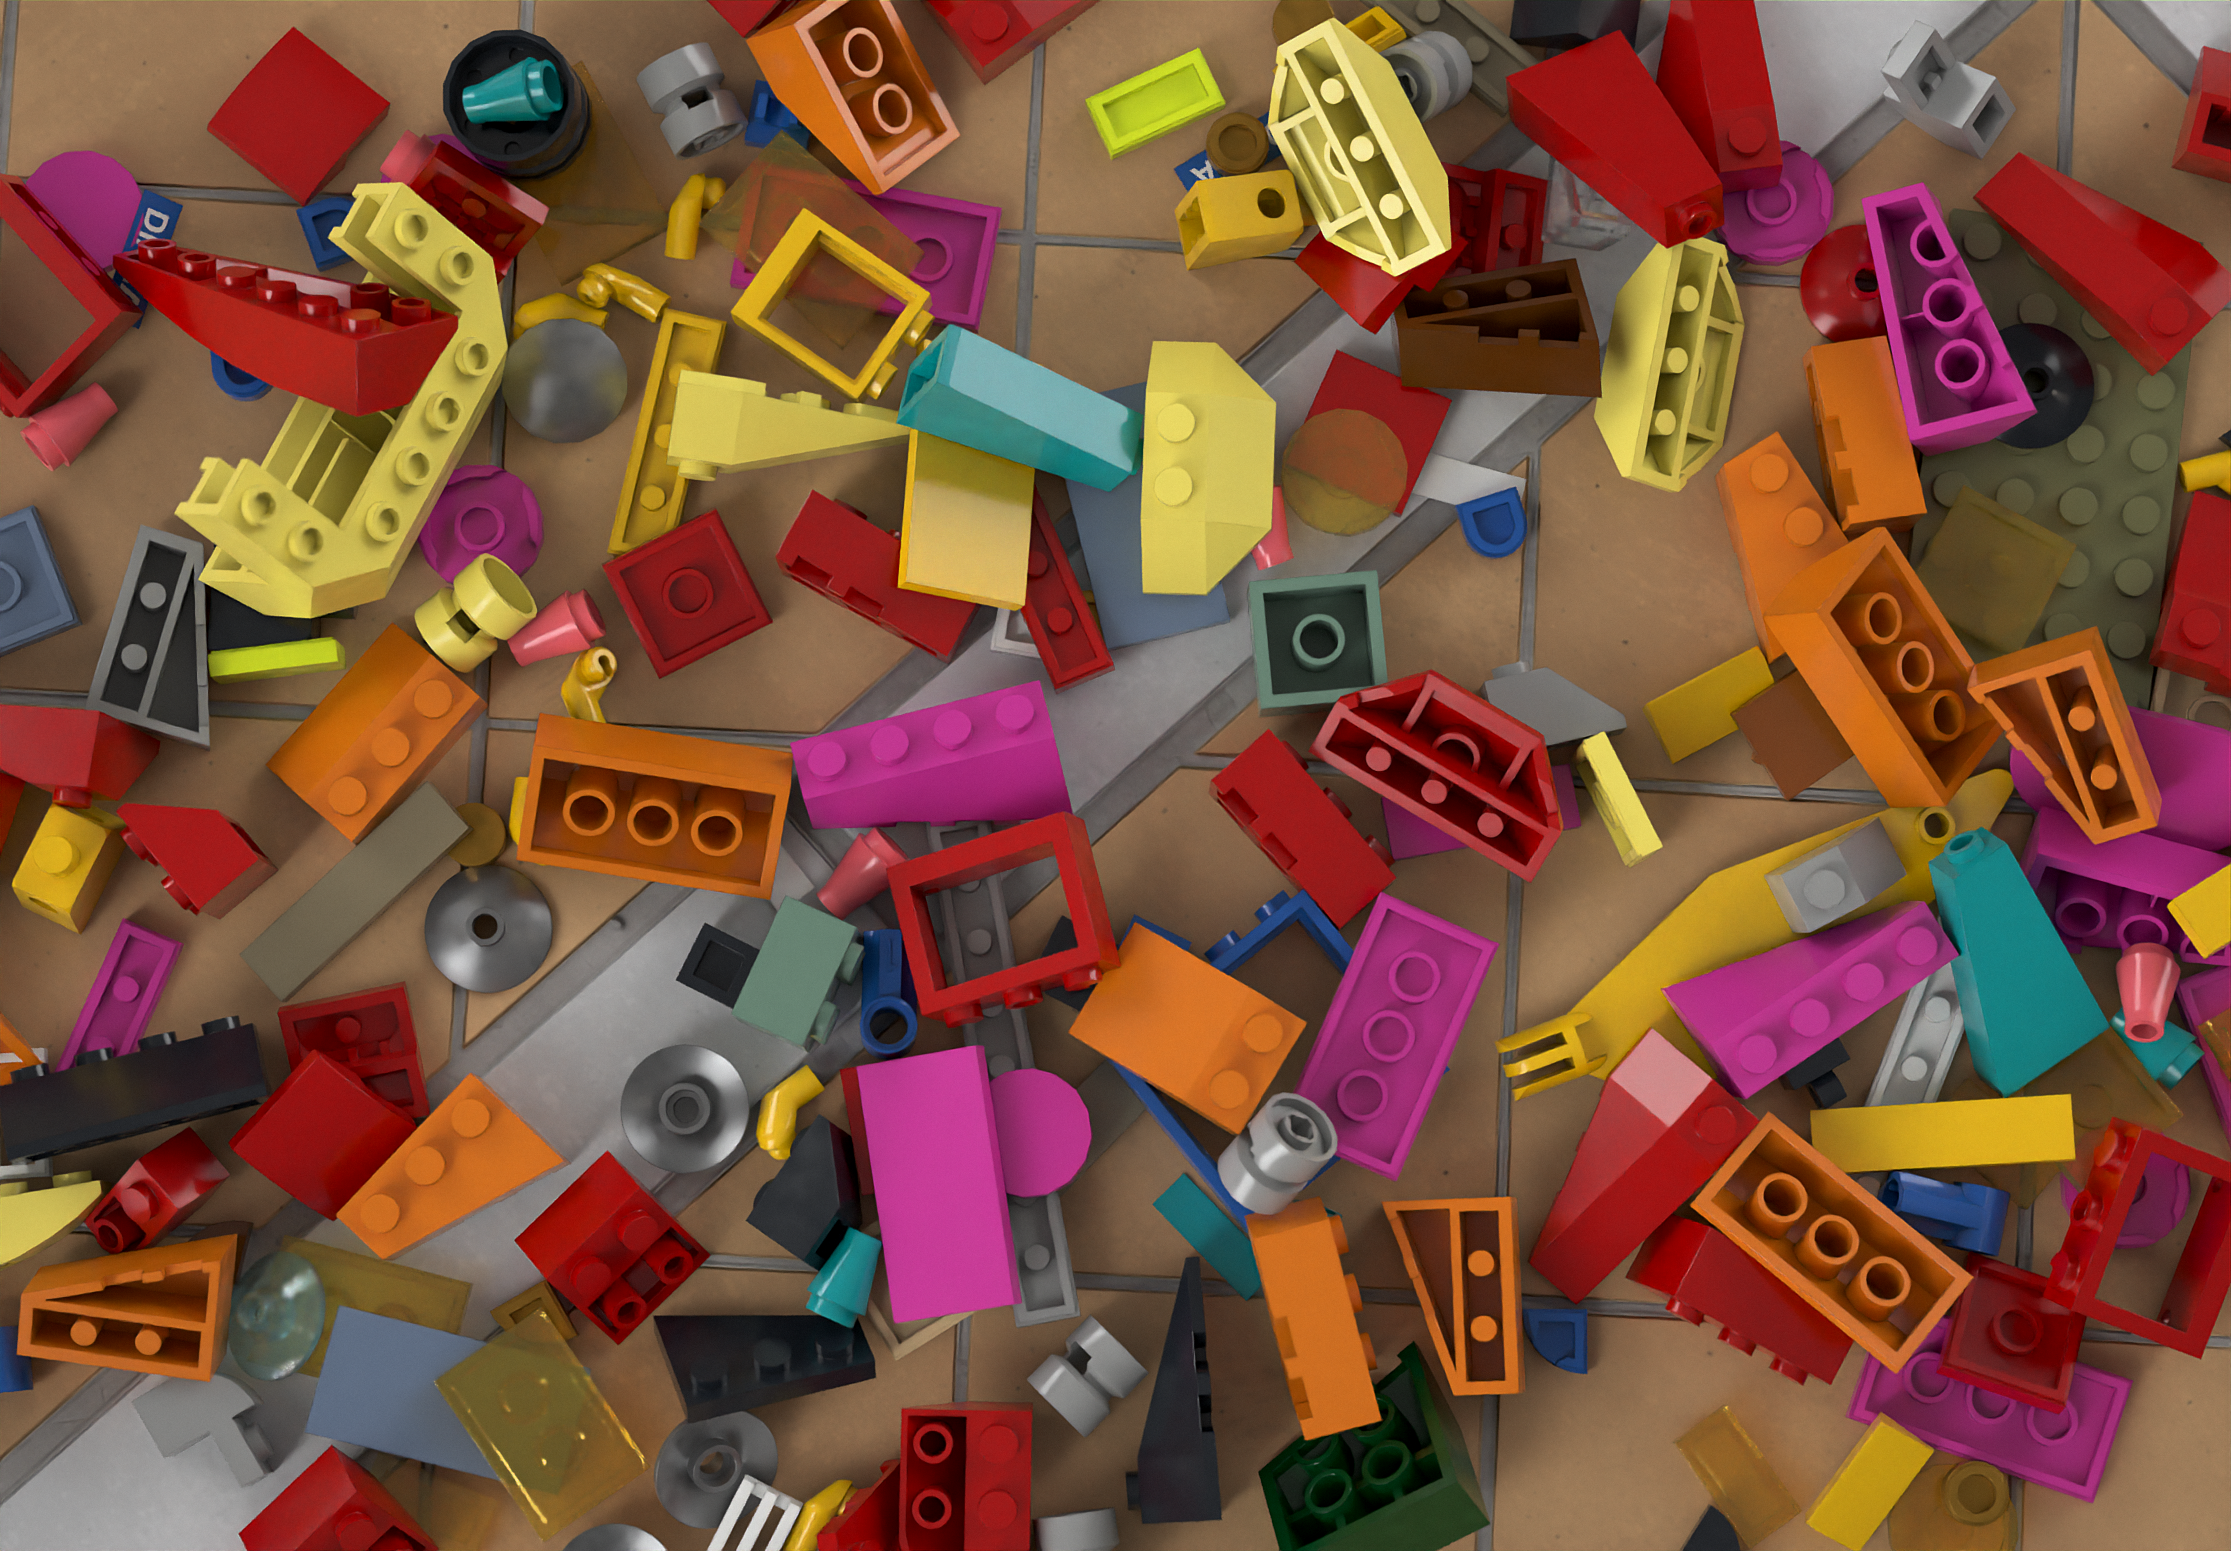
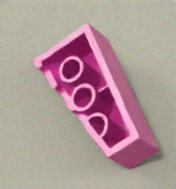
M1923 182L1862 198L1910 442L1928 457L1988 442L2036 414L2038 411L1944 223L1940 200Z
M1040 680L790 742L804 803L813 829L874 828L875 826L878 828L896 827L898 822H930L931 827L955 826L956 821H994V825H1021V820H1036L1061 811L1073 815Z
M2041 806L2023 850L2019 866L2069 953L2081 954L2082 946L2122 949L2121 957H2123L2124 951L2134 944L2155 943L2165 946L2172 953L2180 954L2182 962L2231 966V943L2204 960L2166 907L2174 898L2231 864V857L2140 832L2095 845L2069 813Z
M1904 901L1831 927L1818 934L1775 947L1773 950L1711 970L1712 972L1661 988V991L1727 1092L1733 1097L1747 1099L1958 957L1959 954L1924 901Z

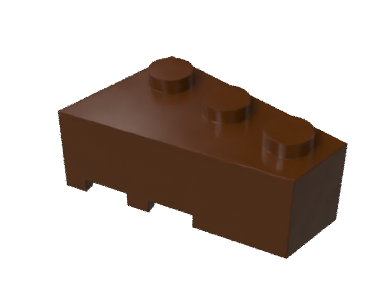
M1576 258L1440 279L1430 293L1414 284L1390 316L1392 345L1402 386L1602 398L1599 338Z

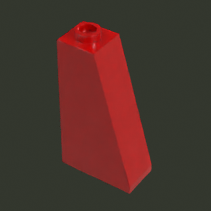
M1621 30L1612 32L1506 77L1509 116L1514 126L1666 249L1689 239L1701 238L1711 230L1725 225L1722 182Z

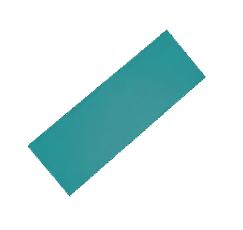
M1183 1173L1152 1205L1247 1301L1262 1286L1251 1241Z

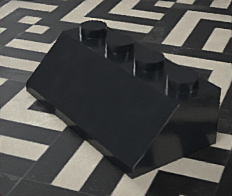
M239 1015L230 1016L201 1024L203 1036L178 1042L175 1031L166 1032L137 1040L139 1052L114 1058L112 1047L74 1056L75 1068L50 1073L48 1063L10 1072L12 1083L0 1086V1115L8 1161L23 1165L264 1104L273 1093L256 1026L253 1023L241 1026Z

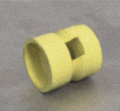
M487 553L480 554L454 577L453 584L455 589L448 586L440 588L416 609L414 615L417 627L431 649L446 664L463 673L472 672L497 650V638L502 640L512 638L531 622L537 614L535 601L518 575L497 557Z

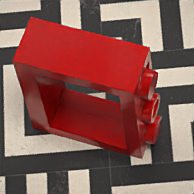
M0 173V221L2 219L6 221L95 319L94 323L34 383L23 374L0 348V409L9 418L14 416L16 418H28L54 405L144 313L18 176Z
M1061 811L886 868L921 1014L927 1018L946 1022L947 1028H957L964 1024L977 1023L984 1019L983 1010L1004 1003L1008 1010L1038 1004L1044 1000L1043 991L1062 985L1065 986L1066 991L1090 988V985L1104 981L1102 973L1121 967L1084 819L1068 812ZM1055 855L1078 947L948 987L926 896Z
M2112 1116L2108 1129L2104 1132V1139L2101 1145H2095L2093 1153L2094 1164L2084 1190L2077 1195L2071 1206V1223L2060 1251L2053 1256L2049 1263L2052 1265V1272L2050 1277L2046 1279L2047 1285L2042 1297L2074 1312L2201 1359L2231 1284V1162ZM2151 1152L2212 1176L2156 1320L2095 1297Z

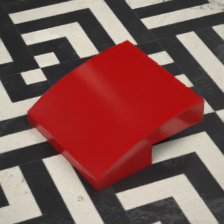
M293 26L235 88L208 123L207 131L305 207L345 168L347 155L388 116L390 102Z
M443 140L437 144L406 185L493 257L497 285L506 276L514 257L543 225L550 209Z
M1440 161L1448 176L1450 226L1468 241V244L1441 279L1540 264L1542 262L1551 181L1499 168L1480 171Z
M1450 226L1451 249L1394 277L1381 270V266L1361 259L1327 241L1320 230L1294 262L1361 327L1376 335L1414 284L1429 293L1432 291L1468 244V241Z
M405 981L279 1007L277 1014L291 1073L313 1049H316L358 1074L368 1090L407 1112L412 1119L430 1115L431 1110L425 1074Z
M313 1049L232 1137L228 1144L235 1153L266 1178L303 1204L334 1222L338 1218L336 1214L413 1134L418 1126L410 1114L368 1090L358 1074L318 1050Z

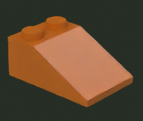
M803 0L746 40L775 96L875 196L886 192L961 136L890 0Z
M1135 922L1117 950L1121 967L1103 973L1104 981L1097 983L1067 1033L1227 1132L1239 1135L1307 1022L1252 988Z

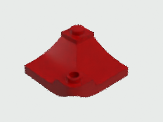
M2195 490L2188 502L2161 600V618L2148 664L2205 681L2203 690L2231 698V501Z

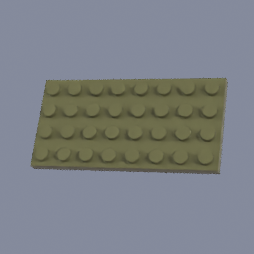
M1953 208L1949 213L1947 229L1997 330L1999 331L2021 323H2038L2056 328L2071 337L2083 350L2090 363L2094 377V396L2090 411L2080 427L2062 442L2047 448L2019 449L2008 446L1994 438L1988 442L1928 457L1920 451L1918 475L1927 513L1910 529L1907 561L1974 664L2097 626L2126 705L2148 710L2154 667L2148 664L2159 625L2192 339L2164 367L2152 376L1988 213ZM2034 371L2025 373L2023 379L2025 387L2034 393L2042 392L2045 388L2043 376Z

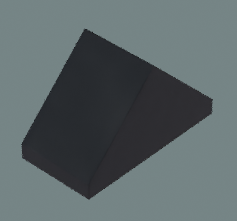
M1514 0L1509 37L1520 45L1569 51L1612 32L1621 30L1635 51L1641 0Z

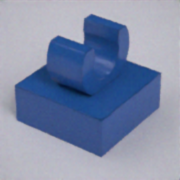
M756 79L748 118L749 124L744 138L745 145L808 157L812 132L775 96L768 81Z

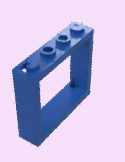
M1303 889L1293 898H1290L1282 890L1254 913L1261 924L1242 939L1232 930L1204 953L1211 962V966L1230 975L1296 921L1342 977L1354 950ZM1102 1055L1137 1096L1149 1114L1237 1223L1248 1234L1245 1215L1256 1212L1244 1207L1230 1195L1221 1181L1218 1164L1153 1085ZM1446 1066L1443 1075L1450 1070L1448 1066ZM1333 1155L1311 1180H1308L1304 1188L1341 1158Z

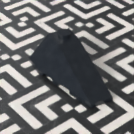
M1199 1257L1185 1258L1137 1454L1138 1471L1125 1472L1128 1511L1141 1510L1142 1524L1222 1520L1216 1439L1211 1420V1383L1208 1361L1206 1359L1207 1341Z

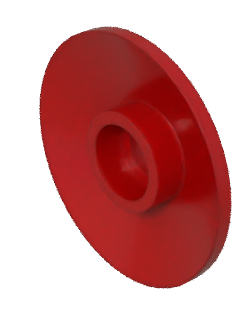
M1867 225L1845 226L1829 233L1813 247L1801 270L1799 292L1807 318L1819 333L1834 343L1886 335L1888 344H1890ZM1861 272L1872 274L1877 281L1876 290L1870 293L1862 292L1855 284V276Z

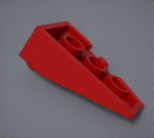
M2020 152L1972 197L2152 376L2164 367L2231 300V273L2198 241Z
M1651 1027L1648 1028L1607 1075L1599 1094L1601 1097L1588 1129L1586 1132L1583 1131L1575 1149L1577 1152L1562 1189L1556 1193L1527 1261L1576 1305L1711 1177L1760 1122L1758 1118L1712 1077Z

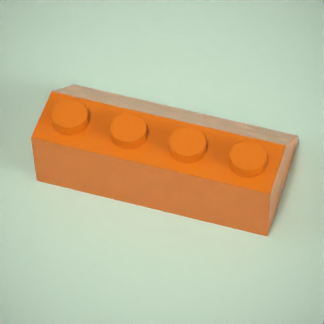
M1876 527L1796 573L1762 615L1890 808L1946 807L2004 731V728L1984 704L1981 703L1979 705L1966 688L1975 664L1886 527Z
M539 713L516 860L771 900L791 788L793 754Z
M1769 1111L1690 1205L1895 1374L1903 1367L1974 1278Z

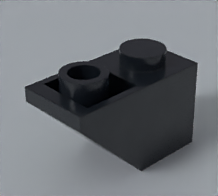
M820 1114L812 1125L805 1127L796 1136L790 1148V1157L776 1177L767 1181L760 1188L753 1202V1210L745 1220L818 1271L822 1269L841 1243L848 1228L851 1227L858 1230L863 1223L852 1137Z

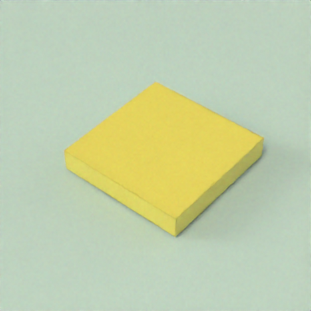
M1603 731L1584 740L1572 754L1571 760L1625 866L1628 865L1631 868L1652 857L1663 845L1606 733Z

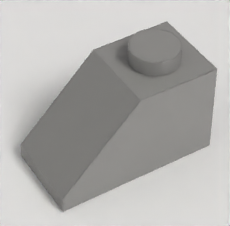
M1529 661L1511 663L1492 669L1493 680L1484 681L1480 688L1482 699L1543 734L1547 751L1581 744L1584 740L1603 731L1607 737L1620 735L1627 728L1624 714L1547 667L1531 671Z
M1875 817L1765 874L1764 877L1792 932L1810 933L1868 903L1906 876L1907 873L1879 817Z

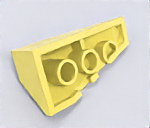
M681 369L676 391L666 465L679 466L678 475L684 478L715 481L717 472L731 474L909 443L910 427L896 423L899 413L896 410L862 403L844 404L843 412L830 410L831 401L822 398V395L800 391L797 394H781L780 399L767 397L768 392L765 391L766 383Z

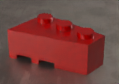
M812 489L775 555L782 575L949 665L982 604L898 588L902 533L894 529H890L886 533L866 521L868 516L857 508L836 498L832 501Z
M1268 728L1211 780L1208 794L1298 892L1303 889L1306 891L1336 930L1340 932L1372 903L1380 892H1384L1393 884L1397 877L1389 868L1396 861L1373 835L1369 834L1365 839L1362 838L1348 821L1352 813L1344 802L1329 787L1322 791L1306 772L1309 766L1301 755L1286 740L1280 742Z
M1671 1214L1645 1239L1625 1277L1667 1300L1668 1303L1664 1309L1696 1327H1700L1704 1320L1721 1329L1717 1339L1733 1349L1750 1357L1755 1349L1773 1358L1769 1369L1801 1386L1805 1384L1808 1376L1831 1385L1854 1342V1339L1729 1237L1710 1226Z

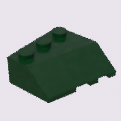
M1415 1341L1397 1354V1357L1402 1362L1376 1385L1371 1380L1382 1421L1306 1441L1302 1434L1258 1471L1280 1551H1437L1491 1524L1461 1428Z

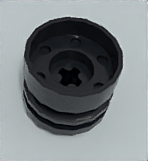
M521 29L495 30L470 41L452 60L443 83V112L454 136L483 166L498 176L516 183L542 182L566 171L583 153L593 128L592 101L582 79L577 75L566 58L545 38ZM528 57L535 58L537 61L549 60L553 63L563 85L564 102L562 108L552 112L548 120L498 121L475 125L467 117L463 105V90L466 87L479 84Z

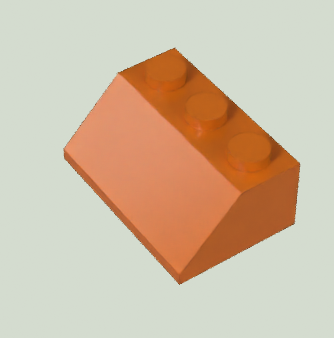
M391 622L265 765L348 840L358 845L408 798L489 705L395 623Z

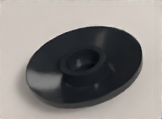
M2021 323L1999 330L1998 332L2023 383L2025 373L2034 371L2043 376L2045 388L2039 393H2034L2027 389L2038 412L1995 437V439L2011 447L2029 450L2047 448L2062 442L2080 427L2092 405L2094 377L2085 353L2071 337L2048 325Z

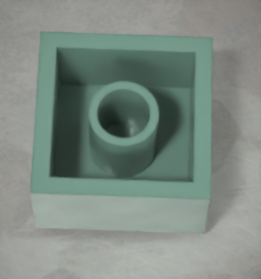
M1377 570L1249 581L1247 601L1259 718L1332 711L1340 696L1388 682Z
M785 895L731 1014L740 1022L810 1053L815 1041L825 1045L841 1011L832 1002L842 982L849 986L854 984L866 954L863 952L865 947L859 944L862 935L858 928Z

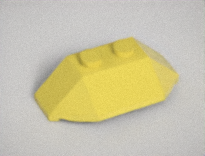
M1334 17L1278 46L1276 55L1278 67L1272 87L1268 128L1325 239L1361 259L1381 266V270L1394 277L1451 249L1448 176L1390 62Z
M1701 237L1689 239L1666 249L1658 242L1616 296L1601 376L1602 398H1597L1594 419L1622 477L1670 493L1679 492L1687 484V480L1701 470L1722 448L1745 326L1735 284L1726 267L1729 260L1725 245Z
M1153 341L1145 399L1141 498L1143 594L1207 596L1272 531L1277 404L1217 343Z

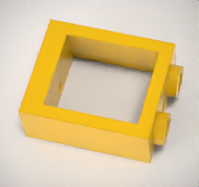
M803 208L731 310L735 324L851 403L862 404L865 403L869 396L877 401L883 396L899 370L892 365L895 358L905 344L915 348L924 338L935 319V316L928 312L933 305L931 293L806 208ZM819 247L906 305L855 380L768 322L770 316Z

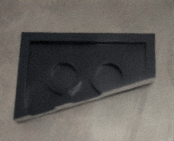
M653 1315L654 1333L688 1424L876 1378L875 1358L858 1317L853 1328H850L822 1315Z

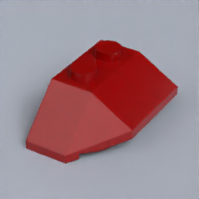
M1433 669L1340 696L1308 751L1530 883L1564 829L1544 735Z

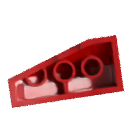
M1101 0L920 1L985 86Z
M1671 0L1655 83L1722 182L1723 194L1777 187L1783 168V158L1775 105L1754 0Z
M0 704V769L52 793V802L60 806L75 809H91L92 800L119 801L159 754L161 741L102 711Z

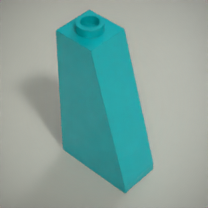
M949 324L909 365L897 424L1108 492L1112 491L1129 475L1134 476L1143 461L1144 439L1139 438L1143 414L961 327Z
M1980 827L1975 831H1966L1952 838L1945 845L1944 852L1929 861L1928 864L1943 931L1959 954L1950 963L1974 1070L1981 1081L2003 1098H2007L2111 1026L2009 846L1994 834Z

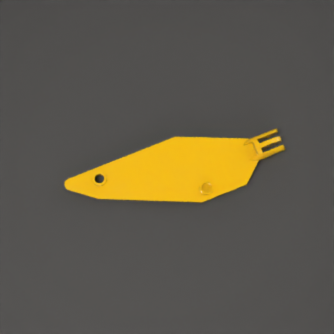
M1997 768L1966 779L1946 807L1887 808L1710 874L1565 1015L1494 1041L1497 1052L1504 1053L1555 1035L1556 1043L1526 1053L1502 1064L1506 1077L1521 1075L1560 1060H1564L1566 1067L1511 1088L1515 1101L1585 1075H1591L1605 1081L1611 1070L1649 1027L1653 1028L1713 1079L1717 1078L1710 1064L1664 996L1661 988L1712 972L1711 970L1773 950L1775 947L1818 934L1831 927L1904 901H1924L1928 905L1936 898L1928 862L1943 853L1945 845L1955 836L1966 831H1975L1980 827L1990 831L2013 792L2014 782L2011 774L2004 769ZM1930 814L1936 815L1941 821V831L1934 838L1929 836L1924 828L1925 820ZM1879 817L1907 875L1868 903L1810 933L1792 932L1764 875L1873 818Z

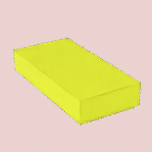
M1200 48L1194 49L1085 99V105L1111 160L1221 111L1226 106Z
M333 637L211 651V654L208 655L210 677L219 684L347 669L344 646Z

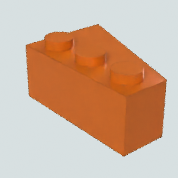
M1886 335L1811 346L1802 360L1826 506L1848 541L1855 540L1876 527H1886L1889 534L1908 532L1927 513L1913 454V444L1909 440L1893 355L1889 350Z
M1778 431L1723 464L1715 475L1733 551L1737 554L1745 586L1744 594L1748 609L1752 613L1760 650L1768 666L1786 656L1787 653L1762 615L1796 573L1849 543Z
M2097 626L1973 666L1966 688L1979 705L1983 703L2006 731L2005 737L2017 751H2023L2045 778L2044 784L2095 845L2158 825L2162 798Z
M469 1073L344 1205L336 1216L382 1260L393 1261L463 1223L466 1219L498 1202L504 1201L518 1193V1191L572 1163L480 1076Z
M1320 1196L1290 1203L1282 1212L1273 1215L1260 1213L1245 1215L1287 1389L1305 1441L1382 1421L1369 1371L1378 1369L1368 1331L1359 1333L1354 1313L1363 1311L1358 1285L1354 1273L1343 1275L1338 1256L1349 1253L1340 1215L1328 1217Z
M1516 1197L1381 1201L1403 1255V1262L1409 1278L1412 1279L1424 1311L1427 1326L1453 1395L1517 1394L1526 1392L1518 1199Z
M237 1234L41 1266L21 1294L16 1355L210 1382L227 1354Z

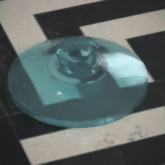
M284 1251L265 1255L249 1267L233 1293L228 1333L229 1347L238 1366L253 1378L264 1381H278L289 1377L306 1363L318 1344L325 1320V1291L317 1270L306 1258Z

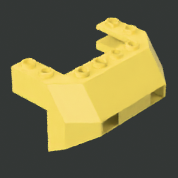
M403 182L357 184L352 193L356 198L355 203L342 226L333 227L328 238L368 270L362 283L385 284L389 286V293L401 297L429 299L431 307L458 316V330L409 404L356 417L299 396L260 467L250 459H241L235 470L221 458L205 457L199 468L204 472L189 501L180 502L175 511L177 516L217 545L198 580L264 615L313 618L385 598L501 384L508 346L493 257Z

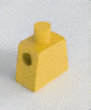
M1287 169L1196 181L1174 210L1187 271L1288 250L1303 233V227L1318 225L1301 190H1296L1291 170Z
M53 803L13 879L12 888L22 907L81 935L127 845L119 834L127 824L122 819L93 805L91 809H75Z

